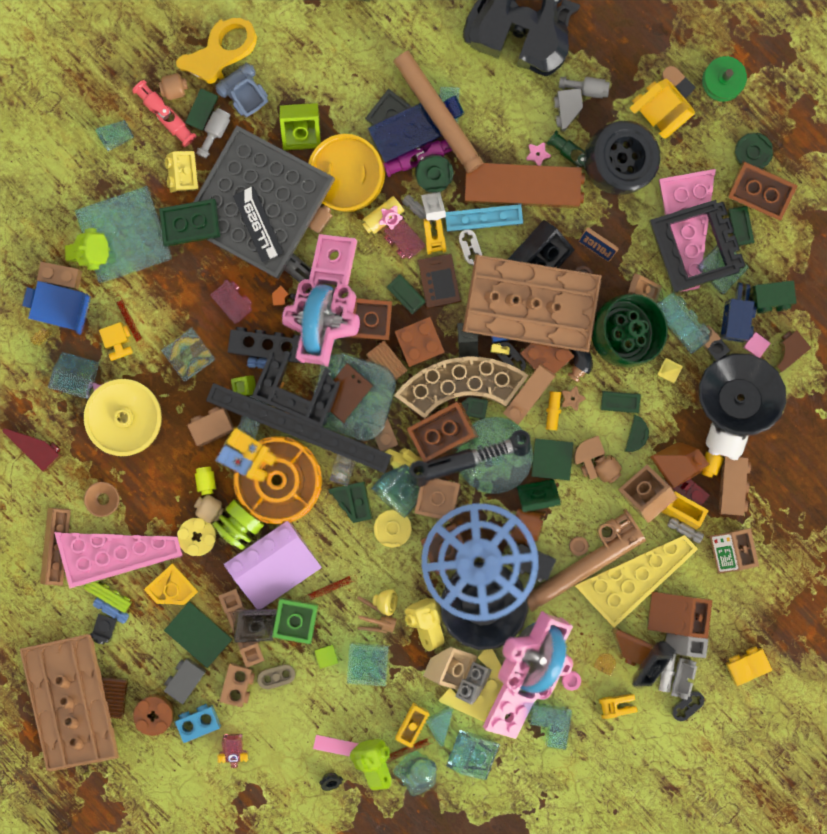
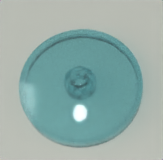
M501 417L481 419L473 423L479 437L457 448L456 452L466 449H483L484 446H493L494 443L499 444V441L503 443L515 431L523 429L511 420ZM532 445L530 452L525 456H517L513 453L509 455L503 454L502 457L499 455L497 458L493 457L492 460L487 459V462L483 460L482 463L476 464V467L460 471L467 483L479 491L492 494L510 491L521 484L530 471L533 460Z

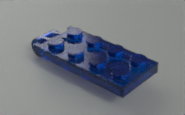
M457 96L450 97L444 101L454 119L465 114ZM421 103L368 128V132L384 164L442 137V134Z

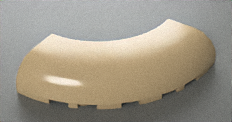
M460 357L444 360L421 370L410 378L394 396L424 419L439 405L451 399L464 396L484 397L506 407L529 375L510 364L495 359Z

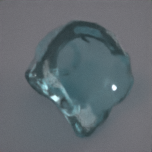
M415 751L399 762L393 773L403 780V784L407 787L411 796L414 797L424 793L436 784L437 767L435 762L430 760L427 755H422Z

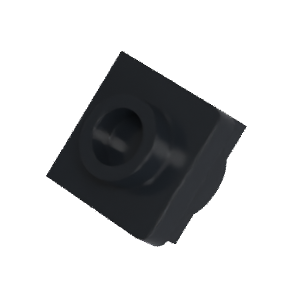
M98 614L93 632L90 634L94 638L93 641L102 645L105 642L109 643L112 639L117 619Z

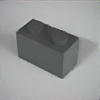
M187 658L185 661L181 659L175 668L177 673L174 677L170 675L164 683L166 686L164 692L181 704L187 700L207 671L190 658Z

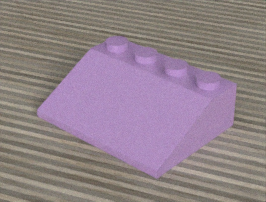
M286 521L224 564L235 582L258 611L322 568L293 524L289 523V521Z

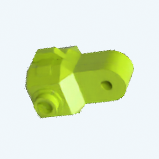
M96 228L85 229V233L77 235L74 244L65 245L66 262H78L79 266H87L88 270H98L99 266L106 264L110 247H108V241L104 233L97 232Z
M373 739L359 743L350 752V759L354 763L355 768L364 772L371 790H383L390 787L391 775L386 765V761L390 757V751L385 742L380 739Z

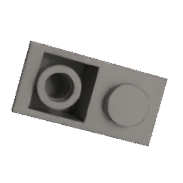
M581 88L558 91L557 97H554V107L558 108L559 116H556V125L560 127L561 132L566 131L583 108Z
M666 633V642L676 650L674 654L706 658L708 639Z

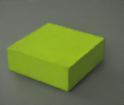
M333 644L314 650L320 669L339 663Z

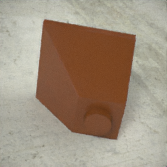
M677 442L651 456V459L672 489L697 476L710 465L698 448L681 442Z
M612 628V633L621 656L626 658L625 662L636 666V663L641 665L653 645L617 628Z

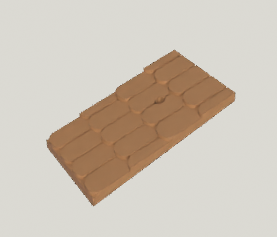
M475 255L462 331L589 352L601 275Z
M85 634L21 648L20 654L46 770L51 772L119 758L108 703L105 699L100 667L98 666L94 641L91 635Z

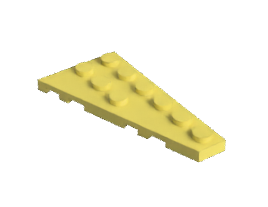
M682 535L576 584L575 587L615 628L695 553L698 548L685 535Z

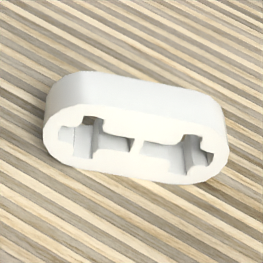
M467 229L460 233L459 243L466 262L473 266V260L468 258L471 255L469 249H473L474 254L482 255L475 233ZM464 234L473 237L470 240L471 246L469 247L467 242L462 240Z

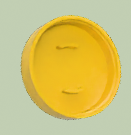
M338 134L325 139L315 148L308 164L335 178L322 204L336 211L353 212L361 210L370 205L382 190L385 180V167L382 157L371 143L357 135Z

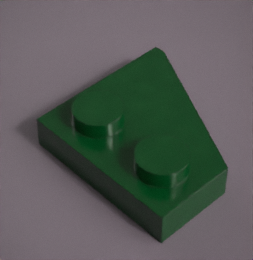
M365 481L328 489L329 493L333 495L339 506L347 513V516L353 523L373 519Z

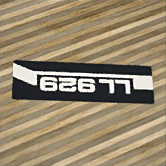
M252 186L235 194L233 198L261 261L265 262L282 254L283 251L255 188Z

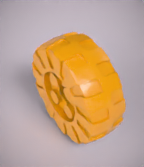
M272 436L259 440L258 442L269 448L270 452L277 459L273 466L264 461L261 464L260 469L268 473L263 482L254 478L252 480L234 470L233 484L236 497L244 510L259 521L277 525L283 524L286 521H289V523L294 522L306 515L318 500L322 487L320 465L309 448L295 439ZM274 475L282 477V483L279 486H275L272 483Z

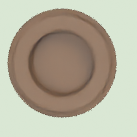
M574 537L569 542V549L574 555L581 556L588 551V542L583 537Z

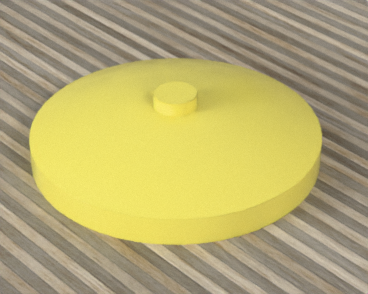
M129 379L112 380L98 387L88 399L84 410V425L91 441L102 451L116 456H130L142 452L154 442L161 428L162 412L156 396L145 385Z

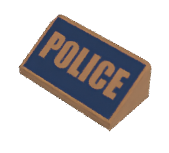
M589 227L586 228L578 240L579 243L607 262H610L619 250L617 246Z

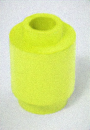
M211 467L197 468L195 474L197 492H201L202 495L213 494V490H216L214 471H212Z

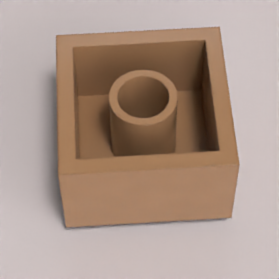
M216 407L208 411L209 415L205 417L199 415L191 419L188 427L197 446H204L234 431L235 427L226 409Z
M648 465L643 467L618 489L626 502L648 523L677 499L671 487Z

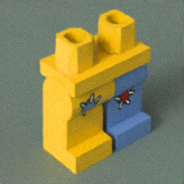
M235 428L227 444L243 452V455L225 445L216 461L252 480L254 478L263 482L268 473L260 469L261 464L264 461L273 466L277 457L270 452L269 448Z

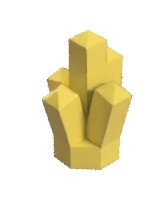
M406 448L401 449L399 453L391 449L385 451V453L392 455L390 464L395 470L410 473L409 467L413 462L423 461L421 457Z

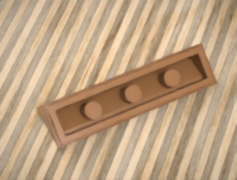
M48 507L40 584L63 586L65 569L54 532H69L71 509Z

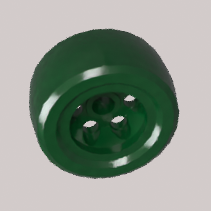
M625 294L608 300L597 310L591 337L596 351L605 361L617 367L630 368L641 366L653 360L662 351L667 340L668 326L663 311L652 299L638 294ZM618 317L623 319L622 324L618 323ZM616 331H619L620 333L619 338L615 336ZM626 341H629L630 343L629 348L625 346Z

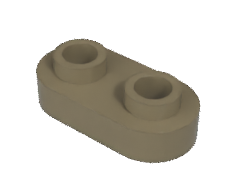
M283 664L261 671L257 681L261 688L271 689L291 683L295 678L296 672L293 666ZM284 670L289 671L290 675L288 677L283 676ZM267 675L270 676L271 681L266 682L264 680V677Z

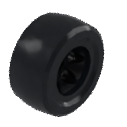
M617 121L602 127L591 137L584 154V166L591 182L600 190L613 195H627L647 186L655 177L661 160L659 145L654 135L645 126L634 121ZM624 142H627V143H628V145H629L628 149H625V148H624V146H623V143H624ZM612 144L615 145V150H614V151L611 150ZM633 153L637 154V160L632 159ZM628 166L632 167V173L627 171Z

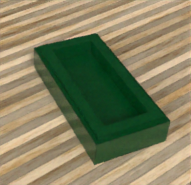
M200 88L185 123L204 131L219 97Z
M748 206L728 209L729 219L734 230L732 235L736 236L738 245L743 246L755 243Z
M399 274L387 286V289L412 315L427 302L402 274Z
M602 391L601 410L639 414L641 394Z

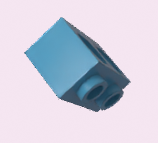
M204 704L197 707L196 712L190 714L187 711L178 715L179 719L175 723L183 743L220 729L221 724L213 705L208 706ZM203 714L211 716L210 723L202 721ZM184 722H192L193 730H186Z

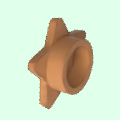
M575 386L571 391H562L565 398L562 407L571 406L575 411H578L579 403L586 399L579 394L578 387Z

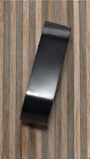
M500 343L499 345L510 348L511 355L508 358L506 354L496 353L500 360L512 366L514 365L511 361L512 358L516 362L521 361V371H524L526 362L510 343Z
M691 691V696H688V700L681 699L672 707V716L677 721L687 720L704 705V696L698 691ZM693 695L696 697L700 696L698 704L692 703L690 706L688 705L692 702L691 697ZM686 706L688 707L684 710L685 715L683 717L681 715L676 716L678 713L677 708L683 709Z

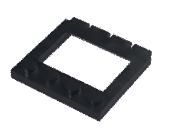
M709 201L649 221L673 293L740 273V269L746 267L742 253L734 254L740 251L736 236L728 237L729 234L734 233L729 218L722 219L723 216L728 215L724 202ZM707 214L725 266L688 277L671 225Z

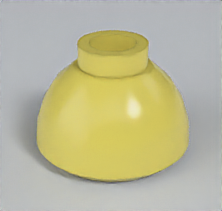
M384 590L379 595L376 594L374 596L373 605L377 606L382 614L391 616L395 612L398 602L395 590Z

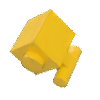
M119 322L99 330L105 348L110 349L114 347L115 352L109 354L111 361L133 354L131 346L127 348L122 346V344L130 342L128 337L131 334L127 325L124 326L123 323Z

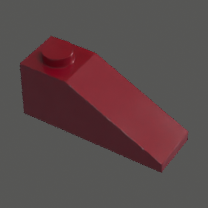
M4 428L2 430L43 472H47L62 456L59 452L61 449L54 442L50 443L11 429Z

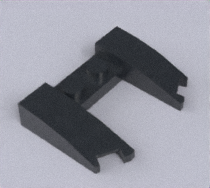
M284 351L285 356H274V352H270L252 397L319 427H325L340 386V381L335 382L329 375L330 369L325 368L312 401L280 387L292 352Z

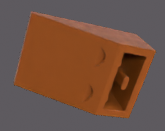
M652 592L647 630L708 639L713 600Z

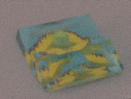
M192 327L161 349L184 382L215 360L212 353Z

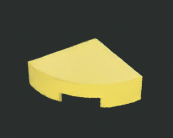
M492 344L490 352L509 355L510 348L508 346Z

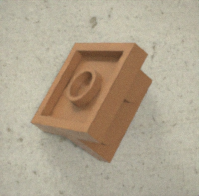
M441 479L429 481L419 489L414 513L441 519L450 511L456 509L461 484ZM454 516L447 521L453 522Z

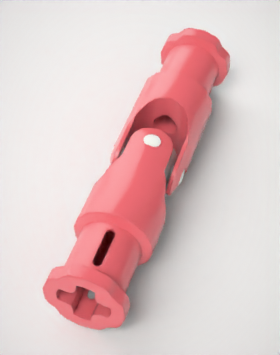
M145 80L140 81L133 88L132 92L143 100V104L156 114L158 120L172 135H176L181 140L184 147L193 142L196 134H192L185 127L182 119L170 107L164 105L162 98L146 85L147 82ZM170 114L173 115L174 121H172V122H166V121H164V120H167V119L169 118V115H170Z

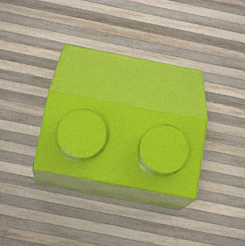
M318 103L280 105L283 150L313 149L321 143Z

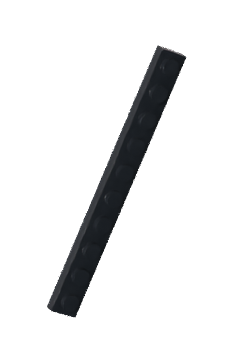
M213 383L206 400L383 473L386 472L392 457L388 453L326 428L319 427Z

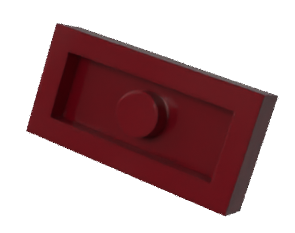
M691 479L673 488L675 492L700 506L710 496Z

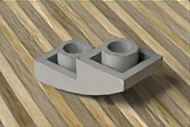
M473 662L467 678L462 679L455 697L473 705L483 690L492 669Z

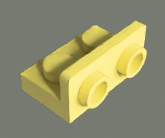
M194 151L169 153L165 158V167L168 169L167 186L170 188V193L197 190L198 182Z

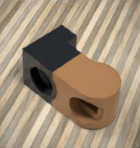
M669 66L661 74V81L665 78L668 79L685 99L696 88L676 67Z
M709 325L695 334L701 345L711 356L713 362L730 353V349Z

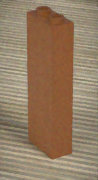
M483 163L473 172H466L464 203L579 208L580 203L583 204L584 192H581V184L584 185L585 173H582V168Z

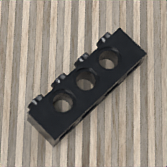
M236 327V330L230 331L228 353L268 359L270 352H274V356H285L282 346L284 343L289 342L292 344L289 362L301 363L296 358L300 335H293L292 338L285 337L284 333L274 332V335H267L264 330L255 329V332L252 333L247 332V328ZM252 337L254 345L248 348L244 345V341L246 338ZM266 340H272L273 348L265 350L263 343Z

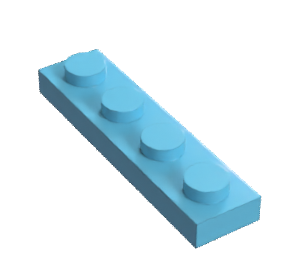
M521 204L445 212L447 232L523 224Z

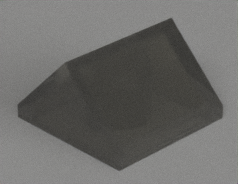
M255 609L233 612L234 641H273L272 636L277 610Z

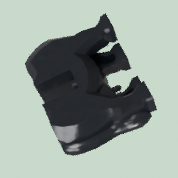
M477 0L466 19L463 38L465 43L476 51L499 59L509 32H512V35L517 38L523 39V37H526L517 67L529 69L536 74L546 77L553 74L564 64L569 49V31L567 28L571 15L578 13L580 5L569 0H542L541 9L536 11L529 7L518 6L515 0Z

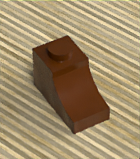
M789 330L781 337L782 341L779 343L781 346V357L774 367L779 373L786 370L811 349V346L797 330L793 332Z

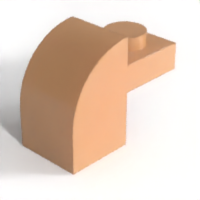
M599 436L581 442L574 452V464L583 463L581 467L582 473L589 480L598 477L591 459L605 454Z

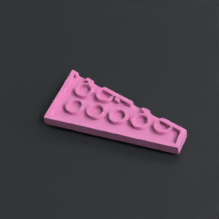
M716 169L659 179L665 215L711 201ZM707 214L671 225L688 277L702 273L705 240L709 222ZM699 285V286H696V287H692V288L686 289V290H683V291H680V292L699 289V288H700V285Z
M54 532L70 589L183 556L177 537Z

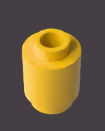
M706 452L704 457L710 465L701 474L712 478L713 475H718L724 459L723 455H713Z

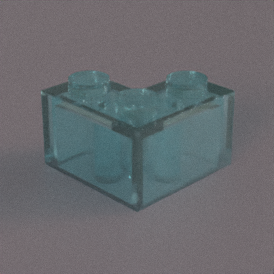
M533 703L530 713V724L548 727L545 742L547 747L566 750L572 715L571 709Z

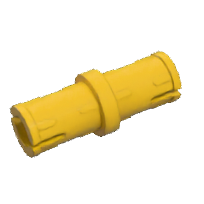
M549 391L550 396L548 408H546L548 414L545 429L558 430L562 392Z

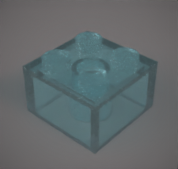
M351 642L347 683L386 686L389 645Z

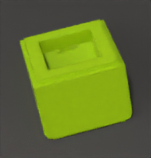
M254 376L231 379L234 392L244 396L253 395L256 388Z

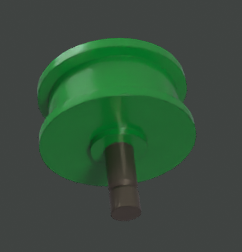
M729 56L713 60L702 76V86L705 93L711 99L719 102H727L736 98L747 82V73L743 64Z

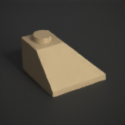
M449 647L430 658L423 676L437 684L458 690L462 679L467 678L471 665L478 656Z

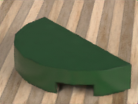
M637 415L633 417L624 452H634L641 449L649 438L647 424Z

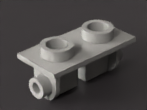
M679 659L675 679L672 684L671 696L688 700V696H691L693 683L687 681L688 678L694 680L698 667L696 666L697 662L689 659Z

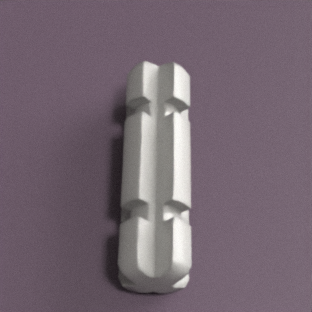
M410 195L405 196L402 203L406 207L409 206L410 210L420 219H425L424 207L417 201H414V198Z
M674 517L670 518L667 524L671 529H676L678 533L685 535L687 538H692L696 543H700L704 537L703 533L695 531L694 528L683 522L680 523Z

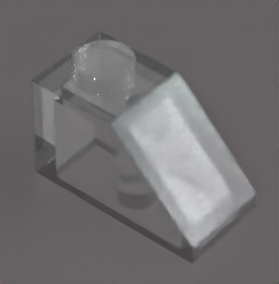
M337 455L330 481L348 486L356 461Z

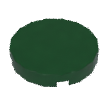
M746 134L739 139L735 146L734 154L736 161L740 166L745 161L763 169L770 163L773 157L772 143L763 134Z
M437 154L425 156L419 161L415 171L417 183L422 189L431 193L444 191L451 184L454 174L451 163L445 157Z

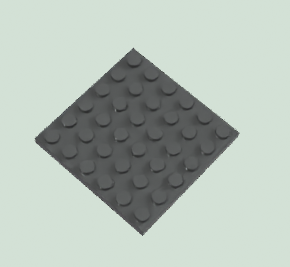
M236 126L194 202L209 199L216 200L220 237L207 239L209 242L279 279L335 178ZM252 186L255 188L283 251L282 254L265 262L261 261L233 198L235 194Z

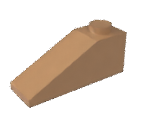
M540 364L503 414L519 425L556 375Z

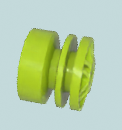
M234 499L226 508L231 517L228 519L220 515L219 518L224 525L218 521H215L212 525L228 543L244 550L246 545L241 539L250 543L251 539L246 533L249 531L256 535L264 524L262 521L252 517Z

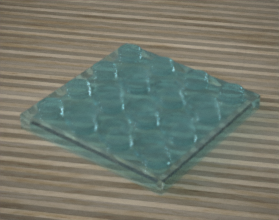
M148 186L75 210L82 234L85 233V229L96 228L97 232L104 233L108 241V247H110L106 264L99 266V269L95 270L99 283L172 259L169 247L163 246L161 224Z

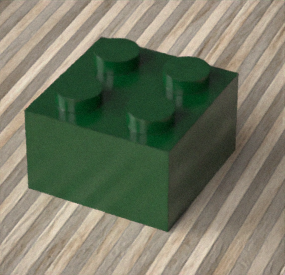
M794 280L760 284L751 287L749 298L750 301L754 302L757 314L769 313L775 308L776 312L792 309L791 306L797 304Z

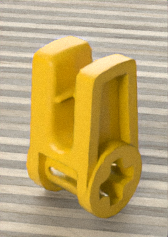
M427 218L423 219L427 254L430 255L431 252L437 251L447 252L441 219L435 220L436 236L431 234L432 226L430 221H427Z
M635 694L598 699L599 704L602 706V719L638 712L637 707L634 705L617 708L619 703L634 701Z

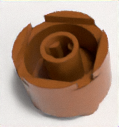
M518 508L516 516L526 525L534 541L538 542L544 522L540 520L541 515L545 516L546 513L539 510L523 512L522 509ZM518 526L516 528L513 527L510 536L515 543L530 548L521 529Z
M159 694L145 697L137 704L133 713V720L137 730L148 736H157L164 733L171 726L175 717V710L171 702L165 696ZM153 711L158 715L155 719H153V716H150Z

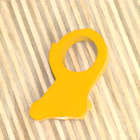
M230 18L226 21L219 20L211 29L207 47L192 54L180 56L176 61L177 67L181 71L189 72L209 84L215 83L218 78L219 80L224 79L222 73L224 67L245 58L253 51L257 42V35L253 25L249 20L246 21L242 18ZM237 28L247 31V38L242 46L235 50L222 48V40L229 31Z

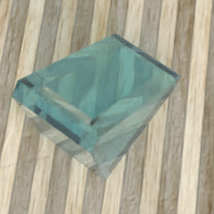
M125 120L95 130L108 152L134 137Z
M448 706L426 720L440 746H444L453 707Z

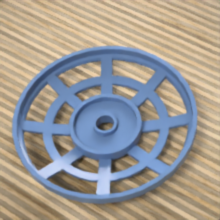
M470 504L450 511L434 525L423 547L422 572L428 590L444 609L463 619L487 621L507 615L527 598L537 577L538 552L532 534L517 516L498 506ZM478 510L494 511L506 516L509 520L502 528L490 522L479 521ZM465 511H470L471 522L457 527L451 533L442 526L447 520ZM515 524L525 535L531 553L519 554L515 541L508 534ZM480 527L489 528L498 533L490 542L480 538ZM472 528L473 540L462 544L455 538L460 532ZM437 532L445 539L439 552L438 562L427 563L429 546ZM504 538L509 543L513 555L502 556L497 546ZM451 544L458 550L456 560L444 562L445 552L448 545ZM478 556L482 557L485 561L482 568H477L474 565V559ZM532 561L530 579L525 590L521 592L514 586L519 575L520 562ZM514 563L512 576L507 581L500 575L503 564ZM445 569H457L461 579L455 586L449 581ZM439 570L444 584L450 590L444 600L435 591L428 571ZM494 580L503 587L496 594L486 596L485 585ZM469 583L477 586L478 597H471L460 591ZM507 592H510L517 598L507 608L489 614L488 602L501 598ZM456 596L467 602L479 603L481 615L463 613L451 607L450 604Z

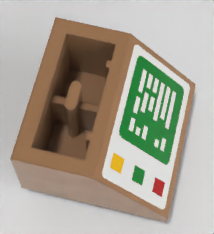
M743 528L710 536L718 574L759 566L751 528Z

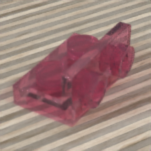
M403 219L393 229L388 227L384 230V239L389 245L394 244L398 248L396 252L403 260L406 258L410 261L426 247L424 242Z
M226 279L224 284L211 294V297L236 325L253 310L250 307L252 302L246 295L242 297L238 293L240 288L234 281L229 282Z

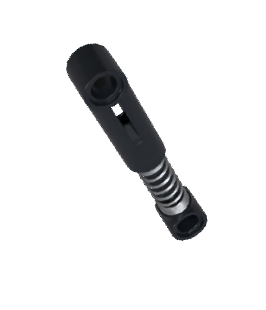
M517 430L509 439L504 440L503 443L499 441V444L494 443L493 446H484L483 449L479 448L478 450L466 449L427 462L415 461L409 467L411 482L417 487H422L431 480L476 467V464H479V462L482 463L483 460L487 462V459L492 460L493 457L497 458L499 455L502 457L503 454L509 455L513 453L517 456H525L531 449L530 435L524 430Z

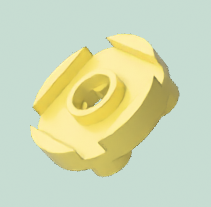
M191 518L185 521L177 533L181 549L191 556H201L210 552L216 542L214 526L201 518ZM195 531L197 534H202V536L200 537V542H198L197 540H192V537L194 536L193 533Z

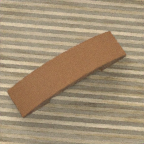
M237 589L219 595L218 597L228 617L246 668L265 661L255 631Z

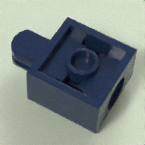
M738 282L735 299H729L725 302L720 333L722 340L743 343L748 341L749 337L752 338L754 326H751L752 318L756 316V307H754V302L749 301L750 284H745L743 290V283Z

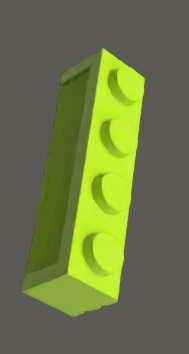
M100 580L84 586L83 589L123 613H126L132 604L129 597L121 596L119 591L111 590L109 585L101 584Z

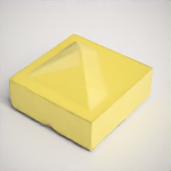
M665 358L657 376L674 384L683 366Z

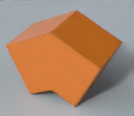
M282 286L272 293L273 306L286 305L285 299L289 294Z

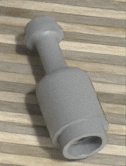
M566 76L560 77L559 88L562 90L565 87L581 88L583 96L601 99L608 97L610 82H605V79L585 77L582 82L567 80Z
M219 108L212 112L204 129L207 132V137L202 147L197 149L196 154L207 159L210 155L208 150L213 140L223 136L230 122V114Z

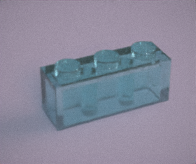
M672 292L660 301L658 306L665 315L667 326L692 354L710 341V331L705 324L701 325L697 321L698 317L692 309L689 311L685 307L686 302L680 295L677 297Z

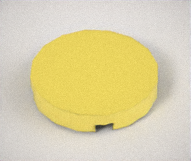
M386 510L375 520V537L386 547H400L406 543L411 535V522L407 515L399 510Z

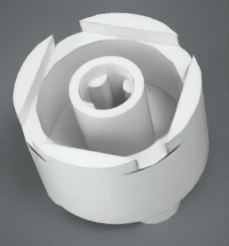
M712 422L706 439V445L709 448V453L713 455L720 454L728 456L732 460H738L739 456L743 454L749 435L732 434L718 428Z

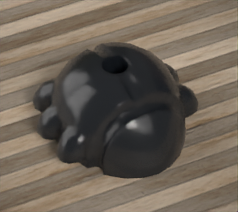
M329 772L322 777L319 784L322 790L330 791L339 787L342 784L343 778L334 772Z

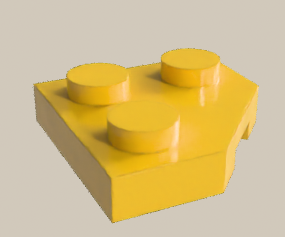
M174 563L144 589L156 604L185 605L199 592Z

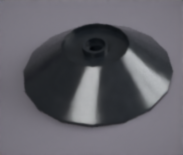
M732 353L720 358L718 361H714L705 369L699 383V402L706 416L718 428L735 435H755L770 429L781 418L787 403L786 386L779 372L766 360L751 354ZM737 397H742L743 401H739Z
M485 562L474 563L477 568H482ZM503 566L500 575L509 581L513 572ZM457 571L449 579L453 586L461 579ZM517 577L514 586L523 592L525 589ZM495 580L485 585L487 597L503 589ZM469 583L460 591L465 595L478 597L477 586ZM446 585L441 596L443 600L450 592ZM507 592L501 598L488 602L489 614L507 608L517 598L510 592ZM456 596L450 604L451 607L463 613L481 615L479 603L467 602ZM526 598L516 609L507 615L487 621L463 619L450 613L440 605L441 619L449 634L462 645L477 650L497 649L503 646L509 638H515L523 628L528 614V600Z

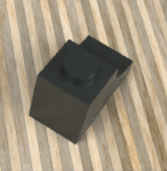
M458 323L459 358L479 357L478 334L463 332L464 323Z

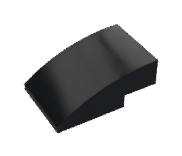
M666 641L657 642L634 673L632 685L634 687L652 686L672 659L676 650Z

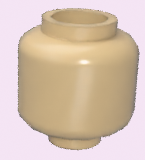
M205 495L203 498L199 497L194 505L197 508L195 511L196 516L207 523L218 521L219 516L224 510L222 502L211 495Z

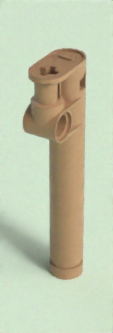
M406 51L394 59L393 63L399 69L403 78L460 163L464 165L466 172L471 173L479 168L484 162L478 156V153L419 65L415 62L411 53Z
M624 509V513L617 518H611L598 526L597 535L603 546L531 590L527 596L528 607L531 612L646 541L627 509ZM608 526L611 529V534L608 537H603L601 531L604 527Z

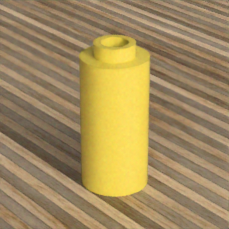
M394 196L363 218L364 223L362 226L368 233L372 232L375 234L387 225L379 224L383 217L381 209L389 210L395 205L399 215L404 212V209Z

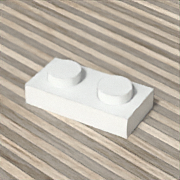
M440 192L421 195L427 221L446 217Z

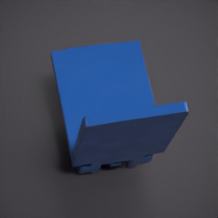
M37 281L36 289L26 287L22 306L31 308L28 319L73 329L76 333L81 334L90 295Z

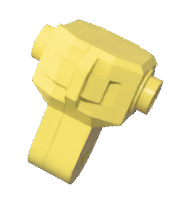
M425 598L409 605L405 609V621L409 627L417 628L423 647L427 651H432L442 646L445 640L440 626L442 621L440 604L435 599Z

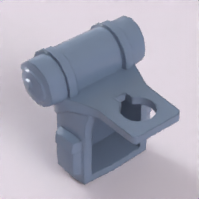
M247 62L242 66L240 65L237 70L226 78L221 79L215 85L216 92L224 98L229 96L234 101L233 107L241 116L244 115L245 118L258 111L268 102L266 91L260 84L257 85L253 79L256 75L254 67Z

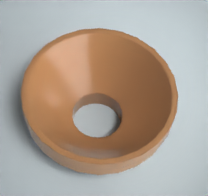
M97 482L91 485L84 496L87 510L97 517L111 515L118 508L120 500L117 489L106 482ZM103 493L109 497V502L106 505H101L98 501V497Z

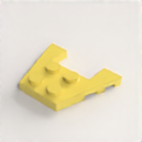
M493 649L483 650L477 657L492 671L473 705L455 697L457 693L450 687L438 701L485 722L503 686V683L498 678L502 666Z

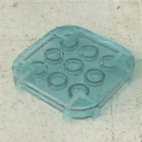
M347 354L330 356L328 367L320 366L321 371L316 389L325 368L330 369L329 375L334 380L346 363H349L374 386L347 418L345 423L341 422L330 412L326 425L323 428L357 438L361 441L376 438L385 427L395 392L396 381L394 375L388 368Z

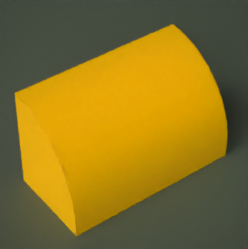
M674 492L677 499L667 506L662 513L671 518L678 519L680 523L683 522L695 530L701 527L709 510Z

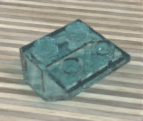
M62 352L53 368L48 388L89 399L99 362Z

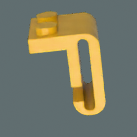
M666 78L658 83L656 81L651 83L646 88L648 92L644 95L639 94L632 100L634 104L630 107L634 114L640 111L653 127L657 125L661 130L659 134L665 139L695 114L692 106Z

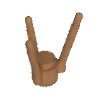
M360 596L357 597L359 601L381 613L373 603ZM359 615L358 619L378 624L380 628L359 626L357 629L385 634L387 632L393 633L397 618H393L392 615H384L380 617V620Z

